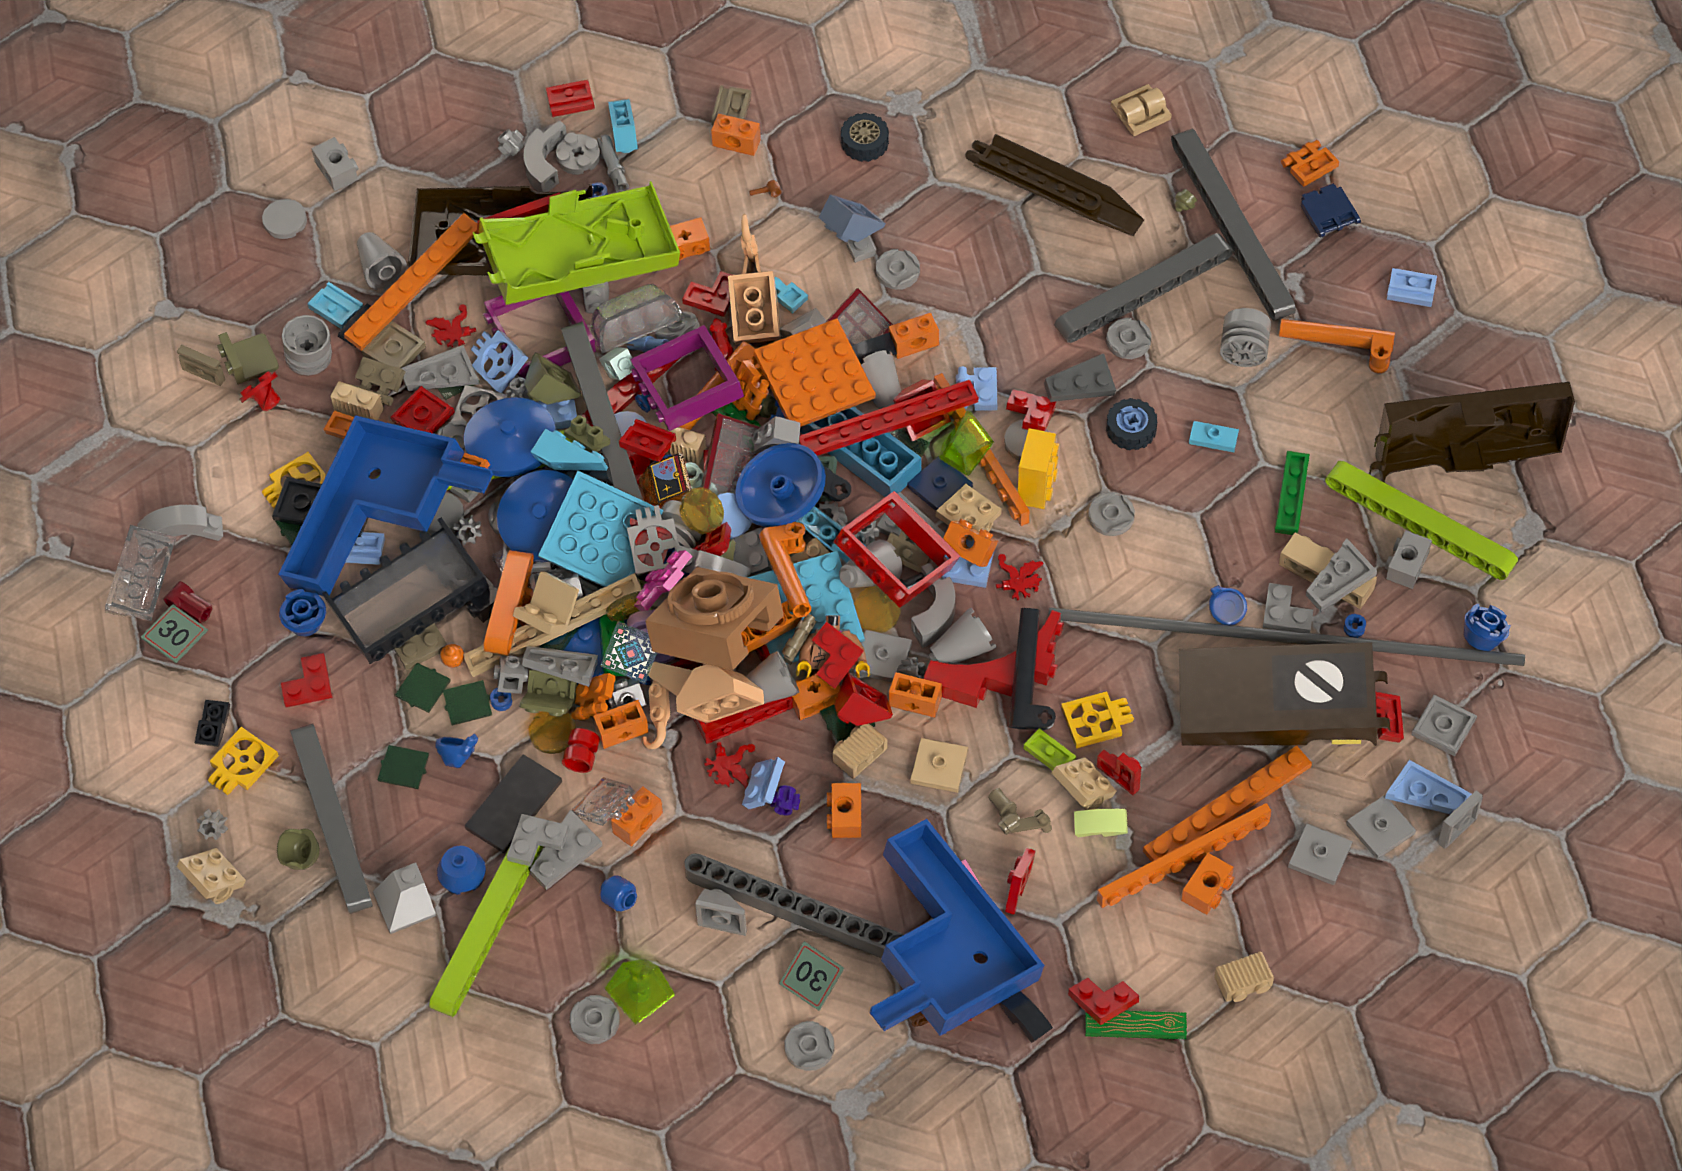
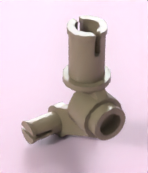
M1000 788L993 790L989 794V800L1000 811L1001 821L998 825L1006 835L1041 828L1044 833L1051 831V820L1043 810L1039 809L1035 812L1034 816L1021 819L1016 813V804L1011 802Z

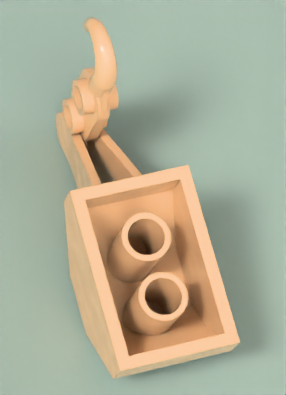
M743 214L741 219V245L745 256L743 272L741 275L728 276L734 343L738 345L742 342L756 343L780 340V318L773 271L761 272L757 241H755V235L750 234L747 215ZM751 262H755L757 273H751Z
M652 662L647 669V674L653 679V684L649 687L650 718L655 725L657 736L652 743L648 742L646 736H643V744L648 749H656L665 740L666 725L670 718L669 691L677 696V712L709 723L764 704L763 690L743 674L733 670L704 663L703 666L689 670Z

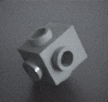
M500 656L499 665L494 666L493 679H498V692L522 694L523 682L528 680V668L523 666V658Z
M635 678L615 681L612 698L607 699L611 709L639 700L641 707L646 705L640 684Z

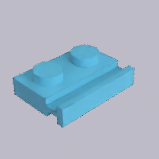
M328 282L327 286L321 289L308 302V307L342 329L350 318L363 307V303Z

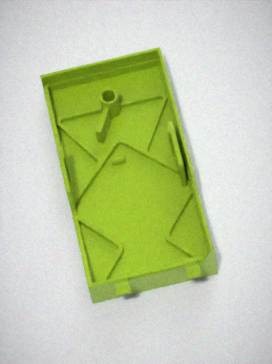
M652 181L649 182V186L578 201L579 195L585 194V190H573L549 198L548 213L525 218H480L479 234L473 232L476 243H483L494 274L488 272L491 283H498L505 304H513L678 266L680 250Z

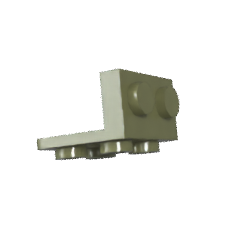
M227 332L218 335L221 344L217 345L221 357H226L227 362H224L229 375L233 374L237 385L279 368L265 334L261 333L234 344L231 343Z
M530 668L527 693L520 701L519 707L524 708L525 711L530 713L545 711L549 712V715L562 716L569 711L576 700L577 683Z

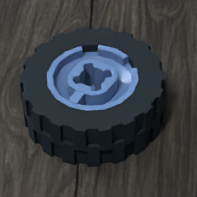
M1129 398L1127 400H1120L1118 403L1116 402L1110 408L1109 414H1107L1106 432H1108V438L1121 449L1139 450L1140 448L1147 447L1149 443H1152L1157 431L1158 421L1154 408L1141 399Z

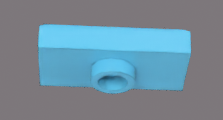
M1194 421L1189 444L1234 453L1239 429Z

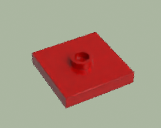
M420 386L390 418L398 426L434 434L455 411L453 407Z

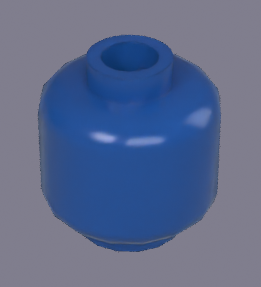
M615 875L602 883L600 897L605 905L615 911L622 912L633 907L637 900V891L633 883L621 876Z

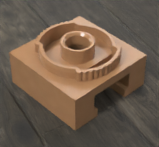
M696 567L689 576L683 578L672 587L669 596L645 621L652 652L734 670L748 655L747 646L743 645L741 632L747 626L769 632L784 615L777 584L746 578L729 572Z

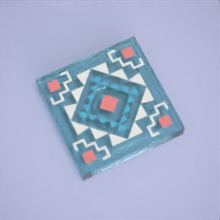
M617 622L600 666L645 684L657 652H652L648 633Z

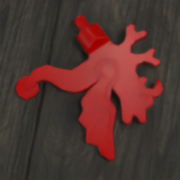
M465 304L459 306V310L462 313L452 320V326L449 320H445L444 317H434L432 320L426 321V325L437 328L434 329V333L431 335L439 345H442V340L444 342L450 340L447 343L448 348L450 346L453 347L455 341H458L459 347L465 344L460 339L461 337L471 336V333L477 332L476 328H470V326L461 327V322L467 317V307Z
M999 554V566L1002 570L1009 573L1010 580H1002L1000 584H996V589L1002 588L1003 591L1014 590L1015 593L1012 595V599L1016 598L1018 601L1020 599L1018 596L1019 592L1024 595V598L1031 596L1030 593L1025 591L1028 588L1029 590L1034 588V593L1038 592L1039 582L1042 581V578H1038V574H1034L1030 578L1026 577L1031 576L1038 568L1043 566L1044 563L1042 561L1035 562L1032 560L1029 563H1024L1018 573L1014 566L1004 563L1006 561L1005 554Z
M718 742L715 749L716 760L705 759L707 762L704 763V766L713 765L712 769L707 770L708 776L711 777L713 772H718L716 777L719 779H714L715 784L726 785L729 788L730 783L734 784V780L729 775V772H731L733 778L738 780L746 789L749 776L746 774V769L741 768L737 764L742 760L746 750L751 753L756 750L755 745L740 746L735 755L726 756L725 747H722L721 742Z

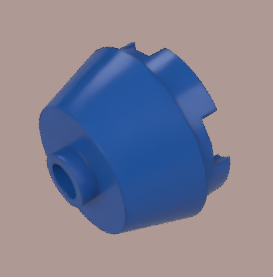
M298 589L286 595V600L280 607L279 617L281 623L294 634L310 636L321 628L326 616V605L317 593L304 592V589Z
M1479 604L1474 605L1465 614L1463 633L1465 640L1479 650L1490 651L1509 636L1511 624L1508 625L1505 620L1507 615L1493 605H1490L1489 608L1480 607Z
M455 846L447 850L437 867V877L441 885L449 892L458 895L472 889L475 891L482 884L486 873L483 858L466 846Z

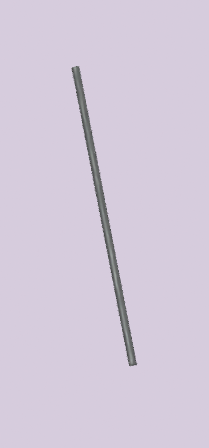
M1050 607L1048 613L1049 617L1052 610L1060 612L1061 621L1304 645L1372 642L1373 651L1516 666L1525 665V654Z

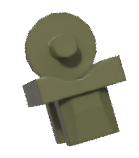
M581 415L571 420V426L564 431L566 438L572 442L575 440L585 447L584 450L590 453L592 451L599 452L603 447L610 445V438L603 434V429L586 424V418Z

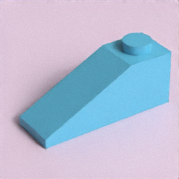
M630 99L608 102L616 152L629 153L638 149Z

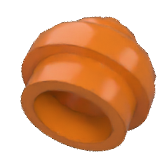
M446 645L440 653L441 661L448 667H457L464 660V651L459 645Z

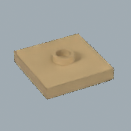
M921 738L911 776V784L958 793L968 747Z

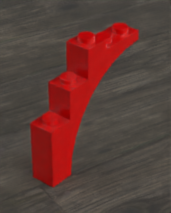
M1054 610L1051 611L1045 625L1038 632L1034 682L1046 686L1049 678H1054L1058 665L1054 664L1055 654H1053L1056 647L1054 640L1056 636L1060 637L1064 623L1061 622V613ZM1016 651L996 660L970 665L946 664L930 660L923 679L941 683L942 698L977 708L979 701H984L987 690L1012 696Z

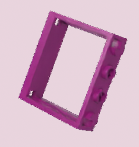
M569 291L555 294L571 325L583 321L593 353L596 352L595 339ZM502 295L485 301L486 312L483 313L487 325H492L493 336L497 330L506 335L497 316L547 296L508 305L505 304ZM501 343L500 348L502 352L508 346L507 343ZM567 346L543 355V357L558 366L572 362ZM512 354V356L510 357V361H511V362H510V365H511V366H512V363H513V354ZM531 361L524 363L517 373L519 377L526 379Z
M705 325L630 359L633 366L630 372L633 375L634 381H640L638 385L643 396L648 395L647 401L650 408L657 410L655 414L659 423L664 422L669 431L744 397L738 378ZM703 347L724 380V383L667 409L647 373Z

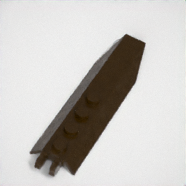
M997 134L994 135L990 145L975 140L972 143V148L977 152L967 150L965 153L966 159L974 163L975 167L1089 220L1131 236L1136 234L1144 222V219L1112 187Z

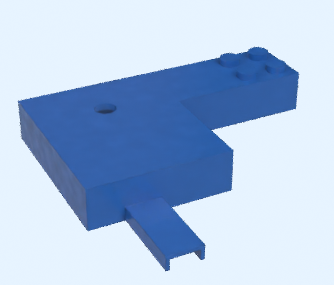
M355 415L282 565L279 576L289 588L304 589L305 592L317 593L320 596H323L322 593L326 591L330 596L366 518L427 532L449 485L484 494L493 476V472L488 468L460 462L464 451L454 438ZM373 470H381L378 478H369Z
M927 819L887 839L883 852L884 858L933 920L885 946L881 961L903 990L870 1008L869 1013L883 1031L921 1011L939 1036L1039 981L1045 965ZM977 953L986 956L987 962L983 964L977 963L973 956Z

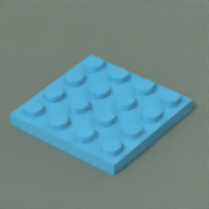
M577 471L538 557L572 573H577L579 576L600 586L606 587L635 573L627 528L631 527L630 518L637 520L635 511L637 509L641 510L642 518L646 517V507H650L651 516L656 515L654 506Z
M838 551L794 563L795 570L811 605V612L809 614L814 616L815 621H817L811 633H815V629L822 628L826 623V615H840V629H849L850 633L855 634L860 642L865 641L850 590L843 585L839 577L842 564ZM773 570L748 577L777 584L781 604L787 601ZM796 627L767 643L770 655L777 651L784 658L782 650L788 639H792ZM800 651L792 663L799 661Z

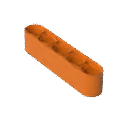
M508 551L484 639V652L509 655L519 620L513 617L515 607H522L533 568V553Z
M788 601L781 604L784 616L769 632L748 626L741 632L743 645L747 646L748 653L797 627L802 617L799 618L790 613L792 610Z

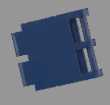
M1334 183L1319 188V193L1317 190L1302 194L1301 208L1320 238L1324 237L1325 233L1333 230H1343L1344 226L1352 223H1361L1360 216L1342 187L1337 188Z

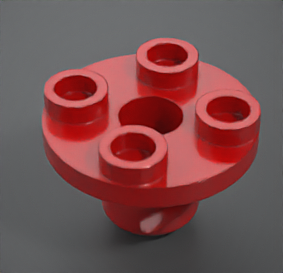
M268 371L258 379L261 383L253 388L249 385L241 391L242 397L239 399L241 403L248 398L254 399L265 412L276 407L281 398L272 388L271 381L278 377V374L276 372L271 374Z

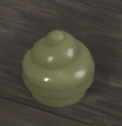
M1185 188L1175 196L1176 211L1193 209L1198 201Z
M767 395L766 399H763L761 403L762 409L759 413L761 417L769 418L772 414L775 415L777 413L776 399L771 395Z

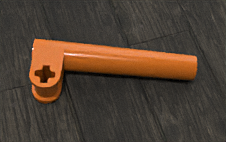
M1281 319L1279 337L1370 349V370L1375 373H1384L1389 368L1395 332Z
M742 342L726 360L734 374L737 375L742 361L750 360L761 374L759 381L766 380L754 356L755 348L746 342ZM718 371L698 394L724 383ZM703 416L680 426V428L691 430Z
M793 522L786 525L767 527L760 532L759 540L793 614L799 618L805 617L811 612V605L789 554L804 551L806 547L803 540L805 526L799 522Z

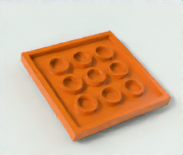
M837 318L754 350V356L766 380L770 383L769 386L785 418L801 423L800 427L870 401L876 397V393Z

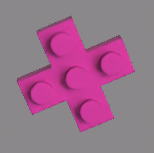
M686 550L673 552L666 561L669 564L664 569L653 570L648 574L645 579L647 583L643 586L644 589L637 595L638 601L634 605L640 611H648L662 593L670 592L672 587L682 578L684 573L681 570L693 556Z

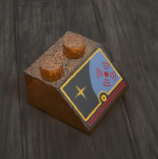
M683 453L674 454L662 459L660 462H654L647 466L639 479L645 502L653 506L659 505L660 509L669 500L685 503L692 493Z

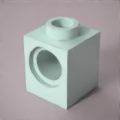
M616 347L599 358L609 378L623 379L631 373L630 369L633 368L630 360L632 356L627 348Z

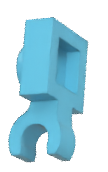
M775 277L778 302L793 314L808 300V295L791 282L786 286L779 278Z

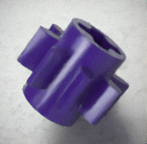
M779 786L770 806L774 807V811L777 814L791 815L793 809H799L800 794H796V789L791 786Z

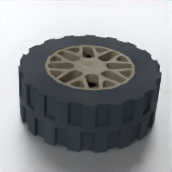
M858 113L855 116H850L843 123V127H841L842 150L851 159H856L860 162L878 159L888 149L889 129L887 123L881 117H877L872 113Z

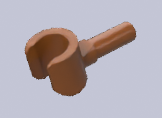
M775 180L769 181L763 188L749 191L750 196L767 192L772 197H778L782 194L780 186Z

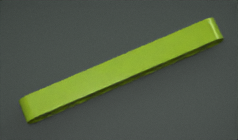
M1338 461L1325 478L1326 484L1334 491L1402 528L1432 540V544L1496 579L1505 580L1518 562L1517 556L1512 551L1345 461Z
M538 845L531 866L508 861L507 851L432 994L429 1003L431 1009L451 1017L457 1014L526 882L531 867L539 857L544 846Z

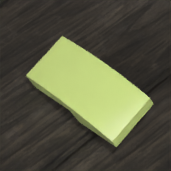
M1093 809L1074 812L1075 835L1078 838L1102 834L1104 837L1128 834L1126 809Z

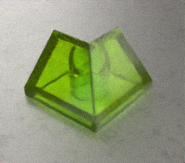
M970 410L965 412L943 442L939 456L940 460L966 476L972 473L994 443Z
M646 959L623 962L605 987L607 993L635 1025L675 996L674 991L658 965Z

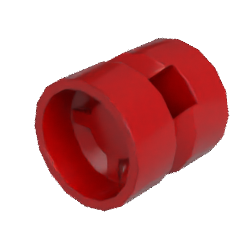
M572 729L567 741L569 747L564 751L562 764L574 772H590L593 768L594 754L598 750L600 737L588 729Z

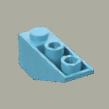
M545 429L531 450L532 455L537 461L554 470L607 471L608 469L604 462L605 458L596 451L590 453L584 450L585 447L575 440L572 443L565 439L566 436L557 430L551 432Z
M814 506L806 515L796 521L803 524L810 534L831 551H838L839 557L846 563L850 560L834 543L843 527Z

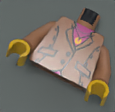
M826 615V621L864 650L851 669H855L856 665L857 678H860L859 672L861 670L867 671L869 677L870 667L867 664L865 649L858 637L850 633L849 629H840V615ZM815 629V633L809 634L800 648L799 664L796 669L797 676L800 670L804 669L807 671L806 678H808L811 669H820L830 657L829 654L812 642V639L820 629Z

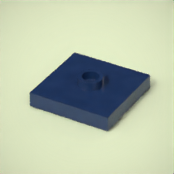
M939 455L907 483V487L936 511L965 484L972 488L973 482Z

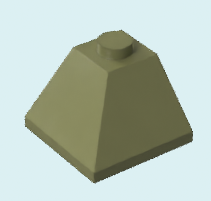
M535 352L524 383L528 391L527 395L536 402L540 400L547 405L579 398L581 393L572 374Z

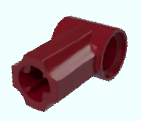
M179 581L163 598L169 608L175 605L198 623L205 622L213 610L211 604L195 595L194 591L182 581Z

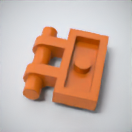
M1318 140L1312 143L1307 142L1300 150L1288 153L1286 158L1281 160L1284 168L1292 165L1290 173L1303 187L1339 167V160L1326 147L1318 151L1321 147Z
M750 360L742 361L736 375L744 397L732 403L739 411L747 409V419L754 420L762 409L761 403L763 399H766L769 393L768 387L770 383L765 379L759 383L760 372Z
M606 673L592 677L590 686L578 683L575 704L580 707L571 712L572 719L583 721L590 716L606 712L608 705L605 702L607 699L612 698L616 676Z

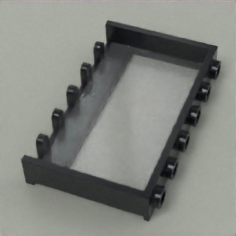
M442 517L437 519L441 526L440 530L431 536L428 531H421L419 536L422 541L410 548L408 543H402L399 547L402 554L390 561L387 555L382 556L379 560L382 567L373 573H370L368 568H363L360 571L362 580L353 586H350L348 581H343L340 584L342 593L331 599L326 591L322 593L327 604L369 664L381 660L387 653L403 646L407 640L423 633L427 627L435 622H440L447 614L455 609H460L466 602L482 595L489 588L485 576Z

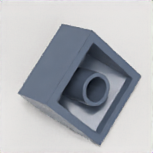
M831 194L818 217L825 223L827 229L836 232V237L845 242H848V240L859 242L884 228L886 224L863 204Z

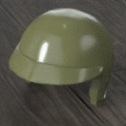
M287 829L280 835L277 843V857L282 865L294 870H305L311 867L319 857V843L311 830Z

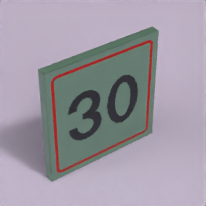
M172 605L141 636V639L174 663H177L207 633L208 629L175 605Z
M804 941L779 984L820 1011L845 968Z

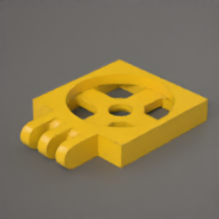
M309 452L269 474L273 484L263 489L262 494L264 497H267L266 499L273 509L276 507L283 488L281 479L289 473L292 478H303L310 482L320 477V484L323 483L326 474ZM307 464L311 465L313 470L304 474L300 473L297 468Z
M1106 691L1062 703L1061 709L1076 749L1121 737L1122 729L1120 725L1134 721L1133 715L1129 714L1131 713L1130 707L1126 706L1128 704L1127 699L1121 698L1110 701ZM1092 704L1100 705L1106 710L1098 712L1093 709ZM1082 706L1084 712L1082 717L1072 719L1073 712ZM1089 716L1096 717V721L1094 723H1090L1087 721V718ZM1112 719L1111 729L1102 733L1100 723ZM1086 726L1090 728L1092 736L1083 737L1077 733L1076 728Z
M240 727L210 760L211 766L216 768V770L209 777L208 782L212 785L216 783L215 787L219 790L223 788V792L226 795L230 794L238 784L248 790L279 756L278 752L243 727ZM241 740H248L252 743L247 750L241 751L235 747ZM260 749L264 751L262 764L254 759V756ZM227 754L235 759V763L229 769H226L223 763V758ZM242 756H248L249 760L247 762L242 763L240 761V758ZM249 768L253 771L249 774L238 775L242 769Z

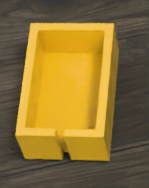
M1028 429L1018 470V493L1026 506L1045 509L1046 502L1052 499V485L1057 479L1059 456H1057L1059 443H1056V433Z

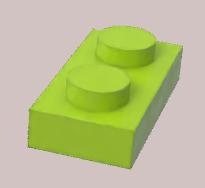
M1040 728L1024 743V750L1052 771L1058 765L1076 760V755Z

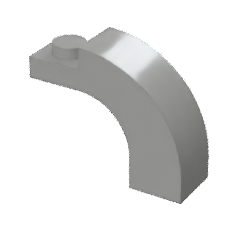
M560 120L554 125L549 126L544 133L537 128L529 136L524 147L523 155L526 175L530 184L537 192H549L559 184L557 170L545 159L567 135L566 125Z
M198 505L164 507L149 513L138 523V543L160 548L167 540L180 535H197L219 541L223 537L222 517L206 513V507Z
M677 546V552L686 550L693 556L681 570L682 572L690 574L696 567H701L719 572H729L746 578L750 576L751 569L740 563L701 550Z
M930 563L922 566L924 577L934 571ZM941 577L927 587L935 599L933 605L927 611L911 618V630L922 648L937 641L950 628L955 616V589L950 577L945 579Z

